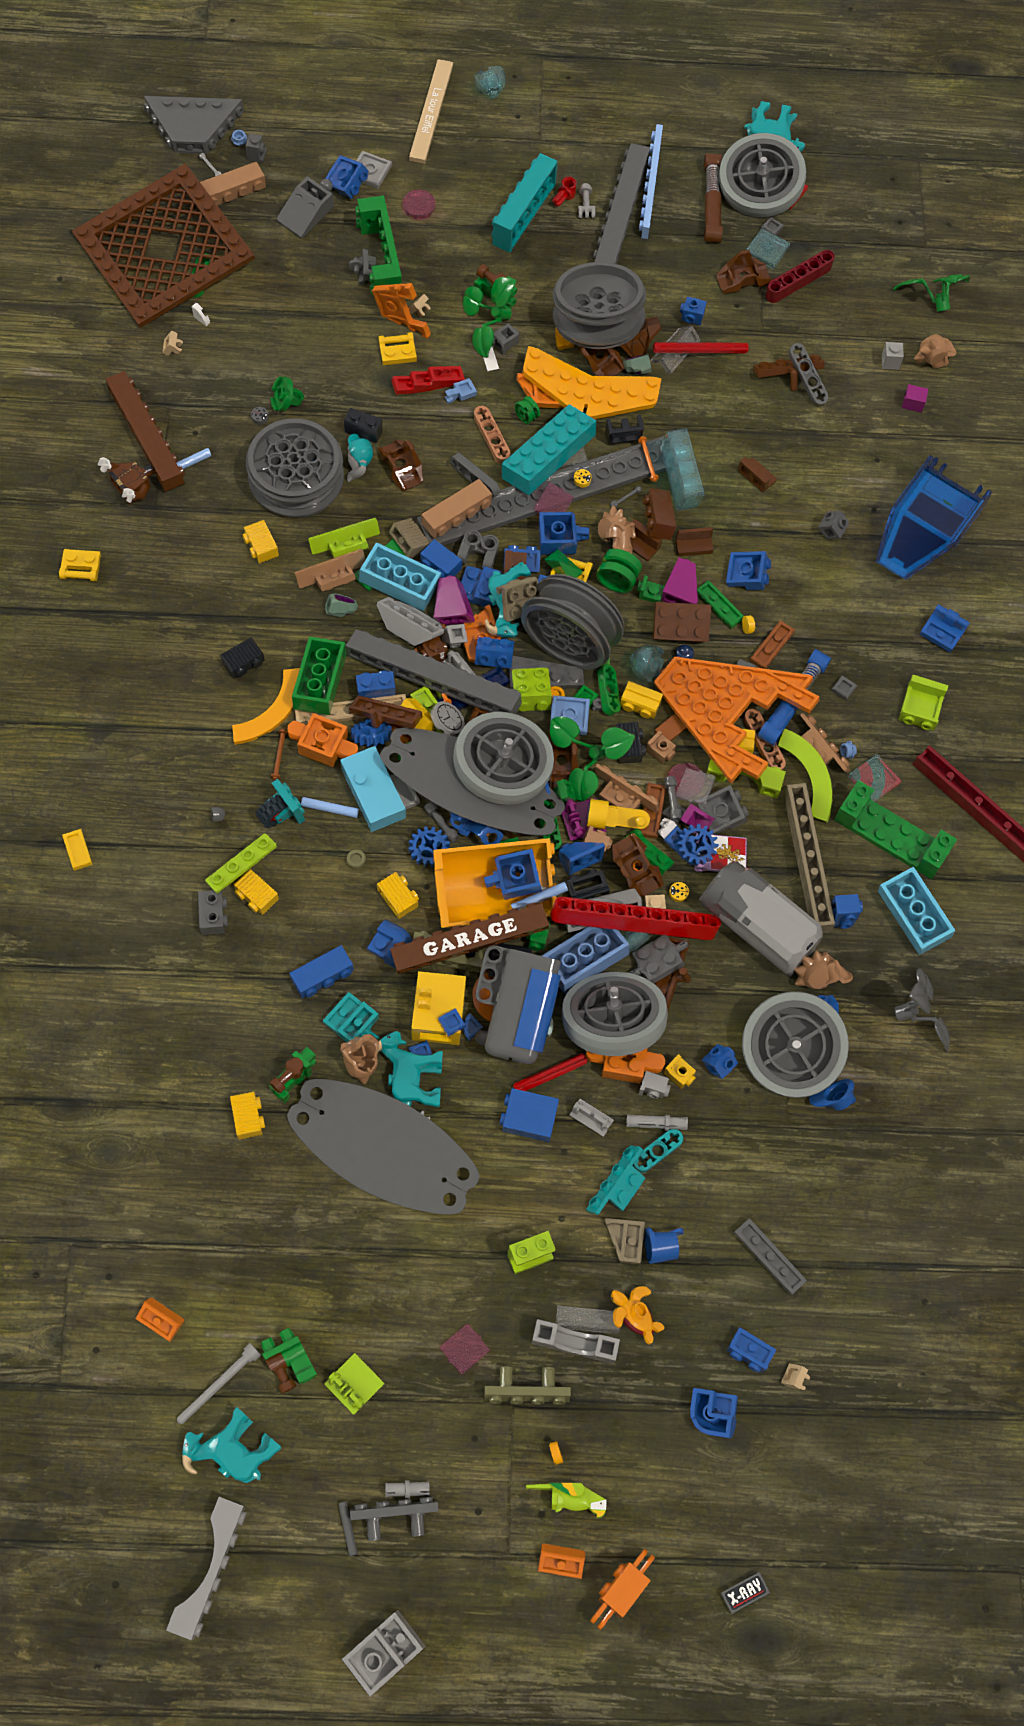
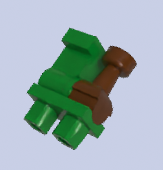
M482 264L477 270L476 275L478 278L474 281V287H478L494 303L495 298L491 293L493 283L497 278H506L504 273L495 275L489 272L488 266ZM514 287L512 295L506 304L510 308L516 304L517 299L514 296L518 291L517 287Z
M308 1047L300 1054L295 1051L292 1054V1059L286 1062V1069L277 1078L274 1077L269 1082L270 1091L284 1104L290 1099L289 1091L295 1085L301 1084L305 1077L308 1079L312 1075L311 1068L316 1064L314 1059L316 1057L315 1053Z
M290 1328L279 1333L284 1343L277 1347L272 1337L261 1342L264 1359L281 1383L278 1387L281 1394L297 1387L294 1379L289 1380L285 1369L289 1366H292L300 1385L317 1377V1373L298 1336L295 1337Z

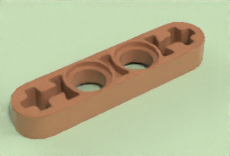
M478 406L474 410L475 422L495 461L498 464H502L510 457V450L489 409L485 406ZM489 425L493 427V430L486 431L484 427ZM493 439H498L500 443L495 445L492 444L491 441Z
M756 709L746 711L743 721L747 729L761 730L765 724L761 713ZM750 715L756 717L755 722L753 719H749ZM755 733L754 743L763 760L768 762L769 767H778L773 765L775 760L776 763H780L778 768L783 771L786 762L776 742L772 746L758 738ZM769 745L773 748V752H766L763 747Z

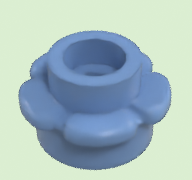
M236 130L232 133L231 141L234 145L242 146L247 142V135L244 131Z
M851 741L843 743L840 747L841 756L852 759L857 752L856 746Z

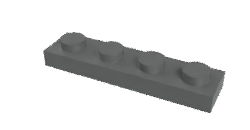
M750 1218L734 1232L737 1238L790 1295L807 1281Z

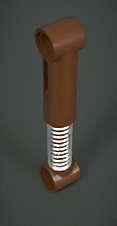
M705 153L704 170L707 174L704 242L721 243L722 241L721 193L719 192V170L722 154Z

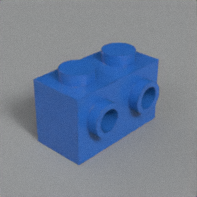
M435 539L420 553V563L441 572L440 578L455 576L462 569V559Z
M393 671L356 675L359 696L376 698L395 695Z
M858 894L837 895L831 902L835 921L834 927L842 929L852 927L863 911L862 901H859Z

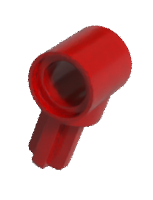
M565 177L562 180L558 194L552 200L555 207L561 206L565 200H571L575 197L577 182L573 177Z

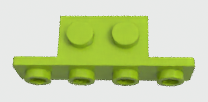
M372 518L311 537L308 540L313 555L330 550L333 557L336 558L359 549H367L368 543L366 538L379 535L380 531L377 519Z
M263 834L205 880L215 893H219L277 847L276 843L267 834Z

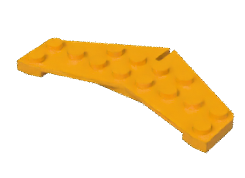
M530 346L527 349L522 371L525 378L565 408L570 404L582 412L584 408H587L586 414L593 419L653 408L657 403L661 378L591 376L538 348Z

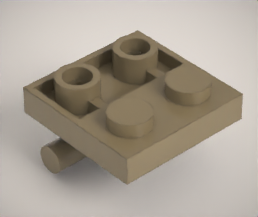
M535 576L522 580H512L505 585L496 587L497 593H502L503 614L507 622L521 618L524 603L530 598L539 597L538 593H536L538 579Z

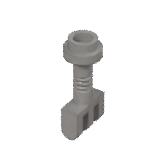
M584 183L579 188V193L583 195V206L578 207V218H582V213H585V218H589V213H591L592 218H595V206H590L589 203L592 187L590 184Z

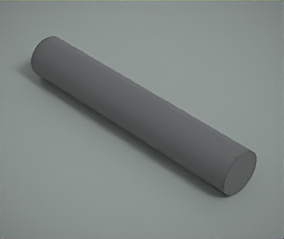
M347 1501L338 1503L349 1556H354L358 1553Z

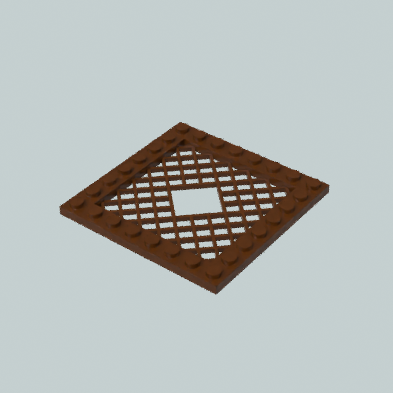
M186 163L72 230L77 241L140 328L255 259L253 252ZM175 193H183L182 198L174 199ZM186 194L191 199V201L185 200ZM160 202H168L167 208L159 207ZM172 202L180 203L179 208L172 209ZM183 204L191 205L190 211L182 210ZM194 206H196L200 212L193 211ZM146 210H154L153 216H146ZM158 211L165 212L164 218L156 217ZM169 212L177 213L176 218H168ZM180 214H187V221L179 220ZM192 215L200 216L198 222L190 221ZM203 217L208 223H202ZM132 218L140 219L139 224H131ZM143 220H151L150 226L142 225ZM155 221L163 222L161 228L153 227ZM166 222L174 223L173 229L165 228ZM177 224H185L184 231L176 230ZM189 225L197 226L196 231H187ZM118 226L126 227L125 232L118 233ZM200 227H208L207 234L199 233ZM129 228H136V234H128ZM211 229H213L217 235L210 234ZM140 230H148L147 236L139 235ZM152 231L182 234L175 261L144 257ZM110 235V242L102 241L103 236ZM186 235L194 236L193 241H185ZM115 236L123 237L122 242L115 243ZM197 237H205L204 244L196 243ZM126 238H133V244H125ZM209 238L217 239L216 244H207ZM137 240H145L144 246L136 245ZM220 240L225 246H219ZM103 245H107V246H108L107 251H106V249L103 247ZM183 245L191 246L190 252L182 251ZM112 246L120 247L119 252L111 253ZM194 247H202L201 254L193 253ZM123 248H130V254H122ZM206 248L214 249L213 254H205ZM134 250H142L141 256H134ZM217 250H225L224 256H216ZM180 255L188 256L187 262H180ZM111 257H117L116 262ZM199 257L198 264L190 263L191 258ZM120 258L128 259L127 264H119ZM203 258L211 259L210 264L203 265ZM132 259L139 260L138 266H130ZM143 261L151 262L150 267H142ZM154 263H162L161 269H153ZM166 264L174 265L172 271L164 270ZM177 265L185 266L184 272H176ZM189 267L197 268L194 274L187 273ZM119 268L125 269L124 274L121 272ZM129 269L137 270L135 277L127 276ZM140 271L148 272L147 277H139ZM152 272L159 273L158 280L150 279ZM163 274L171 275L170 280H161ZM174 275L182 276L181 282H173ZM128 280H134L132 286ZM137 281L145 282L144 287L137 288ZM148 283H156L155 290L147 289ZM160 284L168 285L167 290L160 291ZM136 291L142 292L141 297H139ZM145 293H152V299H144Z

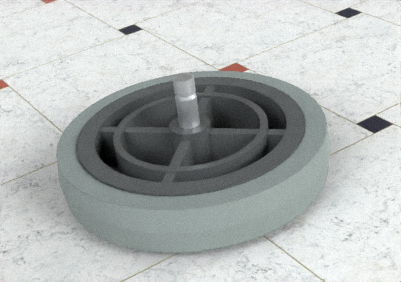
M769 133L749 135L735 142L725 153L719 170V183L725 200L735 210L752 217H770L786 211L799 199L806 181V166L800 150L786 138Z
M491 712L472 719L464 726L454 746L453 762L459 779L473 794L492 803L512 805L526 802L543 790L553 770L554 754L549 739L536 724L513 713Z
M625 972L599 973L579 981L566 994L562 1007V1020L568 1037L579 1047L605 1056L630 1055L650 1047L662 1036L666 1028L668 1016L666 999L661 990L651 981Z
M785 992L772 996L753 1011L744 1028L742 1051L750 1073L764 1088L784 1097H807L825 1090L839 1077L848 1057V1034L841 1017L826 1001L812 994Z

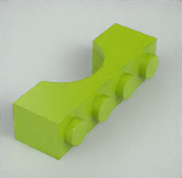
M711 759L705 778L724 783L727 778ZM768 766L758 780L743 771L739 775H745L754 780L758 786L759 794L778 798L786 771H782L778 767Z

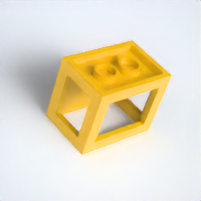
M418 971L412 1020V1040L459 1045L461 1030L448 1037L438 1018L455 1008L462 1018L466 976Z

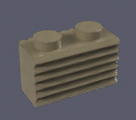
M412 518L394 522L389 533L409 558L418 557L430 544L428 538L422 534V531L412 521Z

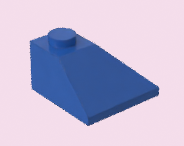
M596 842L567 843L560 848L558 858L566 873L570 876L602 861L605 845L604 843Z

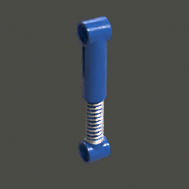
M817 649L811 654L807 667L802 673L813 676V681L806 690L811 687L819 673L823 674L832 659ZM781 700L769 720L761 728L757 737L774 746L798 708Z

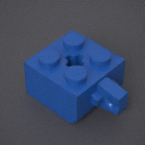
M539 513L540 555H550L557 549L563 554H576L577 542L589 539V528L577 526L574 513Z
M532 849L495 858L497 870L493 871V875L484 877L486 887L496 886L497 889L501 888L504 900L542 891ZM517 872H520L519 877L516 876Z

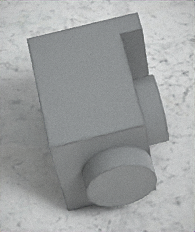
M464 624L446 626L444 633L441 634L442 642L444 641L450 648H456L461 646L462 643L468 642Z
M646 1071L638 1095L642 1096L644 1092L647 1093V1096L654 1099L663 1098V1096L667 1097L671 1087L667 1085L669 1078Z

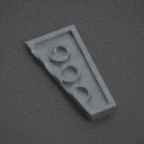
M513 656L512 667L509 668L510 689H513L512 670L523 668H548L551 687L558 686L562 689L581 688L584 685L583 669L574 666Z

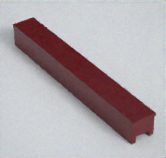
M929 745L921 755L917 756L912 764L1024 862V828Z

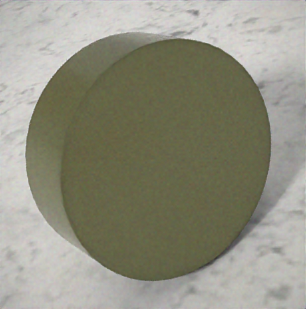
M352 850L347 855V864L351 869L359 870L365 866L366 856L361 850Z

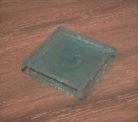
M761 229L746 250H749L754 258L774 269L790 247V243Z

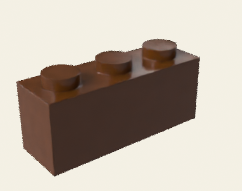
M650 488L647 495L645 494L643 498L650 537L671 540L677 526L670 492Z

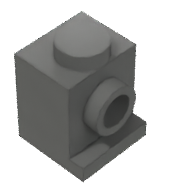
M249 133L246 142L247 160L263 163L267 148H265V143H263L262 135Z
M509 323L494 332L493 345L503 355L506 354L507 350L519 343L520 335L518 330Z

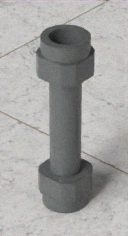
M668 776L664 778V785L669 795L671 807L669 815L672 821L678 822L681 821L682 812L681 809H678L675 791L677 782L674 776Z
M432 801L426 804L424 807L426 813L429 816H433L445 832V835H447V840L450 843L458 840L460 836L455 828L451 829L438 812L439 807Z

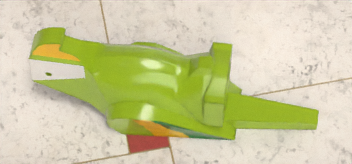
M581 1483L526 1485V1489L551 1490L552 1510H556V1513L560 1512L563 1508L573 1511L589 1509L597 1515L596 1518H601L606 1512V1499L592 1492Z

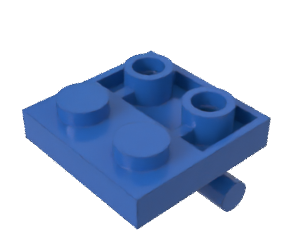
M938 604L919 635L951 653L970 622L961 618L957 612L951 609L948 610Z

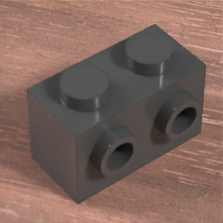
M214 890L198 892L199 929L201 935L225 933V926H228V915H224V908L228 907L227 896L223 897L222 891L219 893H215Z

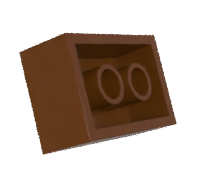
M654 602L652 638L709 642L711 605Z

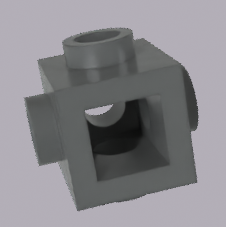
M841 510L829 511L824 515L818 528L827 540L840 539L849 525V521Z

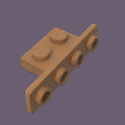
M362 549L296 571L295 576L299 588L317 583L321 591H325L356 580L352 570L362 567L365 562L364 552Z
M800 714L811 728L801 737L816 749L825 765L835 759L841 768L849 773L851 771L848 767L850 763L844 756H839L837 753L839 749L833 742H828L826 739L828 735L822 728H817L815 725L817 721L811 714Z
M596 764L595 774L608 782L599 794L600 799L609 801V804L612 806L637 809L642 804L657 813L659 803L655 797L644 794L638 786L630 785L625 778L620 775L616 776L608 767Z

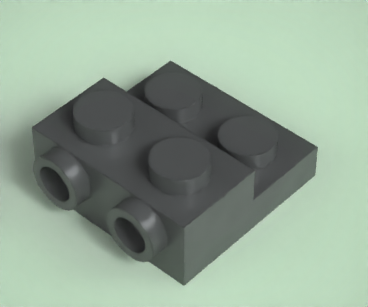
M731 785L697 801L700 809L715 818L709 827L710 831H714L712 835H716L728 828L732 830L748 822L747 816H749V812L746 806H741L739 802L742 797L738 789L734 790Z

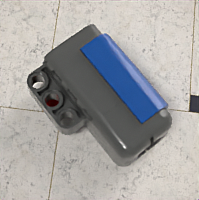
M491 946L486 950L476 989V998L482 1003L494 1005L485 1041V1050L489 1055L509 1060L510 1057L514 1062L530 1065L537 1060L539 1052L543 1053L561 978L558 975L561 961L499 946ZM493 949L498 950L500 953V957L496 961H492L488 957L489 952ZM485 970H494V979L486 980L484 978ZM483 988L490 990L491 995L487 1000H483L479 996V992Z

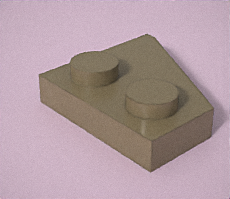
M605 1218L620 1263L641 1265L645 1222Z

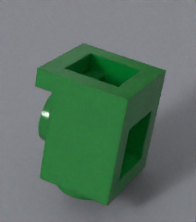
M549 929L528 935L527 940H530L528 947H532L534 951L544 950Z

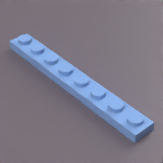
M658 124L656 125V131H652L651 141H654V144L651 143L649 154H652V156H649L648 166L651 169H647L646 179H649V182H645L644 192H647V195L644 194L642 204L646 206L645 208L642 207L641 218H644V221L640 220L639 231H642L641 238L648 239L663 129V125Z

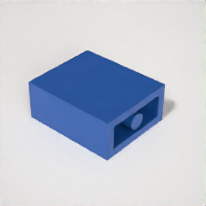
M512 1088L511 1094H506L504 1106H508L507 1111L502 1113L499 1125H503L502 1132L550 1142L559 1099Z

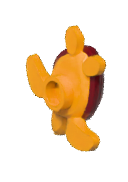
M644 1286L634 1288L631 1291L629 1300L622 1292L612 1291L611 1300L619 1306L613 1312L615 1326L620 1328L622 1323H624L631 1331L644 1336L645 1342L650 1345L653 1342L654 1331L658 1333L664 1330L663 1324L653 1322L650 1310L644 1303L640 1302L641 1298L651 1294L650 1289Z

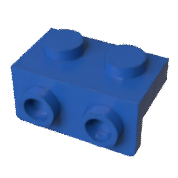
M478 637L475 664L511 668L515 641Z
M739 1327L727 1351L730 1352V1356L739 1362L743 1360L748 1363V1367L757 1373L760 1371L764 1373L776 1349Z

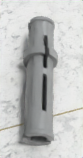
M627 1114L626 1127L665 1129V1131H669V1129L687 1130L688 1117Z

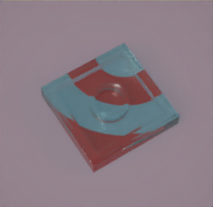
M878 754L855 769L848 776L854 784L860 780L875 789L870 798L874 802L902 782Z

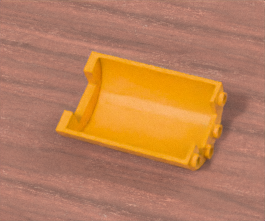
M550 838L433 850L436 895L441 928L470 925L469 922L480 919L484 921L493 914H499L500 916L507 914V911L512 909L511 904L536 894L533 893L504 900L501 888L485 886L484 877L493 875V871L497 870L495 858L532 849L540 884L546 888L555 886L556 883L552 881V876L555 875L554 864L550 863L552 855L555 854L554 843H550ZM520 872L516 873L517 877L520 876ZM556 896L538 903L543 904L546 917H550Z

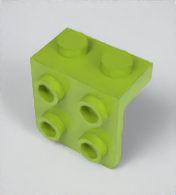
M513 669V689L521 693L522 704L518 711L551 710L552 694L549 669Z

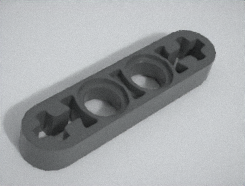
M795 343L788 351L789 358L797 370L812 403L818 407L823 406L828 400V393L805 347L800 343ZM795 349L800 350L799 356L797 353H793ZM806 363L809 367V370L802 371L800 368V364ZM808 379H815L816 386L811 387L808 384ZM818 395L823 396L822 401L820 399L817 400L816 397Z
M457 452L450 457V463L453 468L471 483L480 479L492 493V499L500 494L501 491L498 484L461 453Z

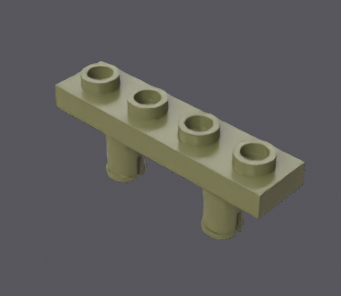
M500 1367V1386H485L484 1401H489L491 1404H500L502 1401H510L511 1404H522L523 1401H529L536 1405L544 1404V1402L563 1405L570 1401L571 1387H555V1369L553 1367L542 1368V1387L512 1386V1367Z

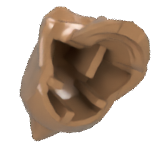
M934 334L921 342L920 350L914 357V360H916V363L927 362L933 368L947 366L949 364L948 357L955 356L957 352L948 339Z
M612 506L609 513L604 512L603 518L598 524V533L607 542L613 540L612 547L614 549H622L632 554L633 549L630 539L636 537L635 523L628 522L623 517L622 509L617 511L616 507Z
M815 951L811 958L806 956L802 960L803 965L794 970L799 976L795 985L806 986L809 989L819 990L838 980L842 983H849L853 979L852 973L843 968L838 960H835L826 951L822 952V954Z
M364 1034L362 1037H354L349 1042L341 1044L340 1048L348 1073L358 1078L363 1084L367 1083L369 1076L375 1072L378 1064L379 1042L373 1035Z

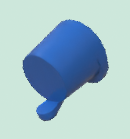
M651 1228L645 1229L644 1243L649 1264L678 1259L679 1243L677 1236L684 1234L683 1228L669 1232H653Z

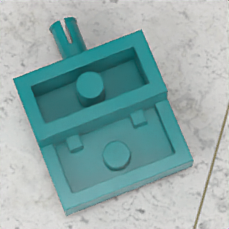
M350 992L343 997L323 1020V1024L346 1042L354 1039V1037H362L364 1034H370L377 1040L379 1039V1036L371 1031L372 1026L379 1019V1013L364 1001L358 1000Z

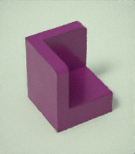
M908 384L902 408L921 413L926 403L928 389Z
M690 804L680 820L686 824L693 825L694 828L697 824H700L701 829L707 826L708 830L715 818L699 807Z

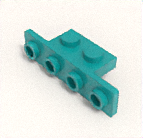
M630 1145L625 1149L620 1161L613 1166L609 1177L602 1182L598 1193L589 1201V1206L586 1208L588 1213L598 1215L608 1201L618 1210L624 1211L645 1180V1177L632 1166L643 1151L641 1147Z

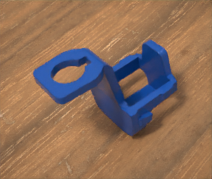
M452 812L450 813V823L455 829H458L460 834L468 836L472 831L481 837V841L485 845L498 844L504 836L494 827H488ZM454 821H459L460 825H456ZM488 832L496 833V840L492 843L487 840L486 834Z

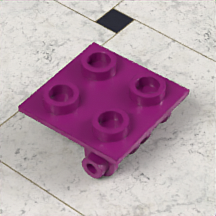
M573 800L566 801L562 816L570 841L581 839L585 836L588 828L586 820L590 800L577 803L573 802ZM605 828V830H604V829H597V830H601V831L607 832V831H606V828Z

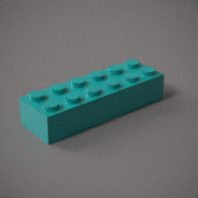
M540 153L537 159L532 161L530 169L525 171L522 181L517 183L515 191L510 193L507 203L502 205L499 215L495 216L492 221V245L509 253L512 251L556 185L557 160Z
M569 404L502 463V479L530 495L596 436V420Z

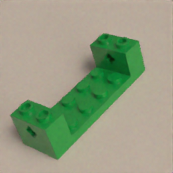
M384 195L357 199L358 206H355L356 217H358L356 218V226L360 228L361 235L378 233L379 239L383 241L381 242L382 252L386 254L384 255L385 264L372 266V273L369 274L370 284H372L370 285L371 295H373L372 290L375 286L402 284L401 271Z
M858 780L840 807L834 821L911 868L914 867L916 871L932 880L957 839L943 830H940L936 838L871 800L870 798L875 789Z

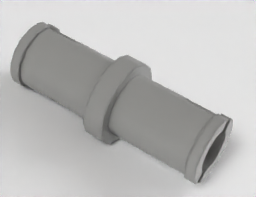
M405 1480V1483H385V1497L405 1496V1498H410V1496H429V1481L410 1482Z

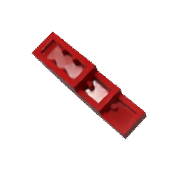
M461 366L428 367L427 371H411L409 376H393L391 382L395 395L446 388L453 386L454 383L465 380Z

